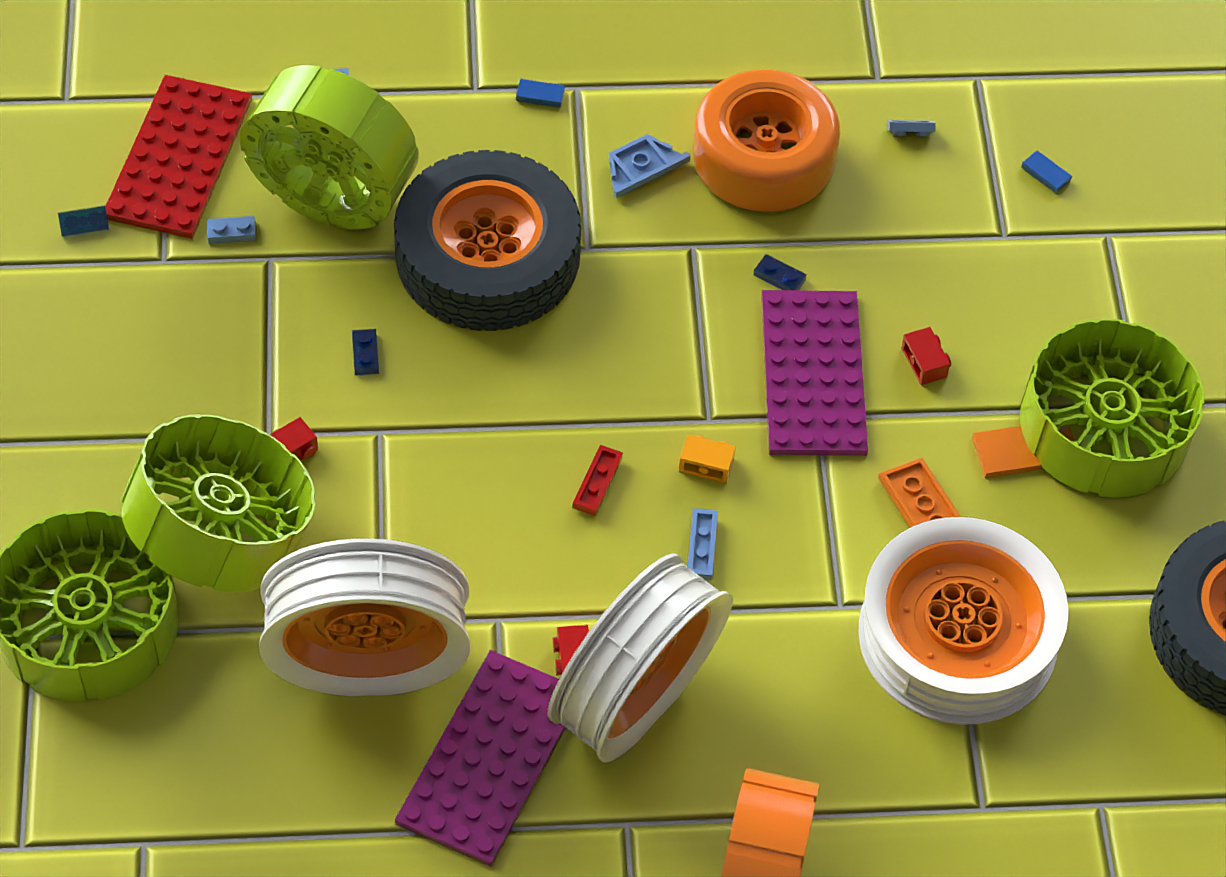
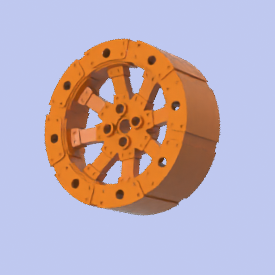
M746 768L721 877H800L819 783Z

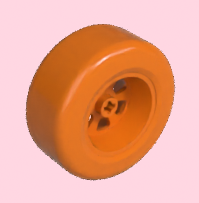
M771 69L750 70L735 74L715 85L703 98L698 108L693 140V158L696 170L704 184L714 194L739 208L756 212H780L799 207L819 195L825 189L834 173L840 141L839 117L830 99L817 86L800 76ZM746 131L752 133L750 138L737 137ZM785 142L796 144L787 150L781 148L782 143Z

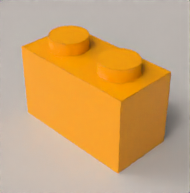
M688 434L680 456L679 472L727 484L734 462L736 446Z

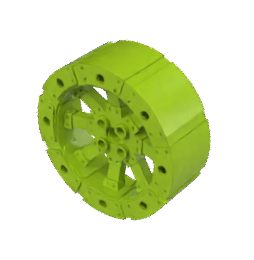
M294 66L281 71L279 76L276 75L240 132L241 151L245 152L244 159L255 177L271 194L278 195L283 199L281 202L314 221L328 226L334 224L342 229H366L377 225L380 220L383 221L416 169L419 159V150L415 143L416 138L410 126L388 100H385L377 91L363 82L342 72L324 69L320 66Z
M1119 319L1086 320L1072 324L1065 330H1060L1047 340L1040 349L1021 402L1020 426L1028 448L1041 461V467L1060 482L1087 494L1090 491L1098 493V496L1120 498L1136 496L1152 491L1154 486L1158 484L1160 486L1163 485L1181 467L1203 415V412H1201L1204 406L1203 385L1191 360L1186 358L1182 350L1174 342L1159 332L1138 323L1132 324ZM1107 374L1120 377L1124 380L1122 381L1115 378H1108ZM1085 375L1089 377L1092 385H1082L1069 379ZM1138 388L1143 389L1153 399L1139 397L1136 390ZM1051 395L1057 397L1061 395L1074 400L1075 405L1062 409H1049L1048 399ZM1144 417H1159L1160 420H1164L1167 436L1156 431L1145 421ZM1076 423L1077 425H1086L1083 434L1075 442L1070 441L1058 431L1060 427ZM1128 436L1132 438L1137 437L1149 447L1148 450L1152 454L1148 458L1137 457V459H1134L1133 454L1130 452ZM1103 437H1106L1108 444H1111L1113 456L1102 453L1096 454L1091 452V449L1097 441L1099 442Z
M187 415L174 418L168 423L164 422L155 428L145 440L122 496L121 516L125 529L140 552H145L150 557L149 560L166 573L201 588L204 585L212 587L215 591L243 592L261 588V582L267 571L282 558L296 552L315 510V489L309 473L300 460L287 450L285 445L268 433L247 423L226 419L222 416ZM179 478H190L192 481H186ZM166 493L180 498L177 501L165 503L163 500L161 501L157 494ZM254 515L264 516L269 527L264 525ZM185 520L195 521L194 525H191ZM240 533H247L256 542H243Z
M81 509V511H65L53 514L23 529L0 552V652L11 672L21 682L25 681L32 690L42 695L69 702H87V699L98 698L99 701L118 696L148 679L157 665H162L174 645L179 627V613L173 576L153 564L145 552H140L129 537L120 514L96 509ZM53 560H58L60 562L54 566L52 565ZM84 564L93 565L89 573L75 574L71 569L72 567ZM115 568L133 575L131 579L118 583H107L106 581L111 570H115ZM52 576L57 577L60 582L57 589H52V591L36 589L41 583ZM139 595L140 597L149 596L151 601L150 615L123 608L121 604L123 600ZM31 608L47 609V616L32 626L29 625L22 629L21 622H23L25 610H31ZM120 626L134 631L139 636L137 644L122 653L119 647L115 646L108 627L118 628ZM54 633L56 635L62 633V643L53 661L44 656L43 658L38 656V652L35 649L39 647L40 642ZM86 637L96 644L102 662L96 664L93 662L76 664L75 659L79 646L83 644Z

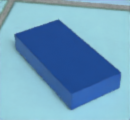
M520 79L516 101L561 108L565 85Z
M1038 150L1024 160L1021 168L1055 193L1059 192L1072 179L1069 173Z

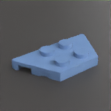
M648 134L610 152L608 159L614 197L618 198L690 162V154L684 152V154L672 150V145L660 142L657 138Z

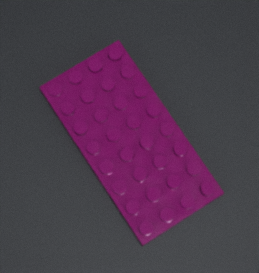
M762 290L769 455L867 456L868 441L857 291Z
M490 650L397 814L395 825L492 867L566 729L562 724H554L548 718L549 703L559 679Z

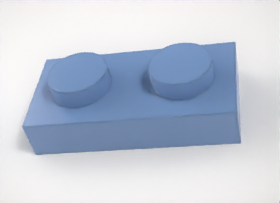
M887 120V129L893 131V135L904 136L906 132H915L917 136H929V132H935L936 123L934 121Z
M254 216L207 219L208 243L256 240Z

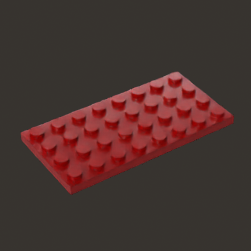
M165 74L102 212L103 219L193 239L250 106L252 93Z

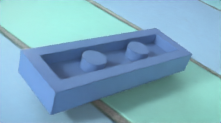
M693 508L687 567L704 580H712L718 511Z

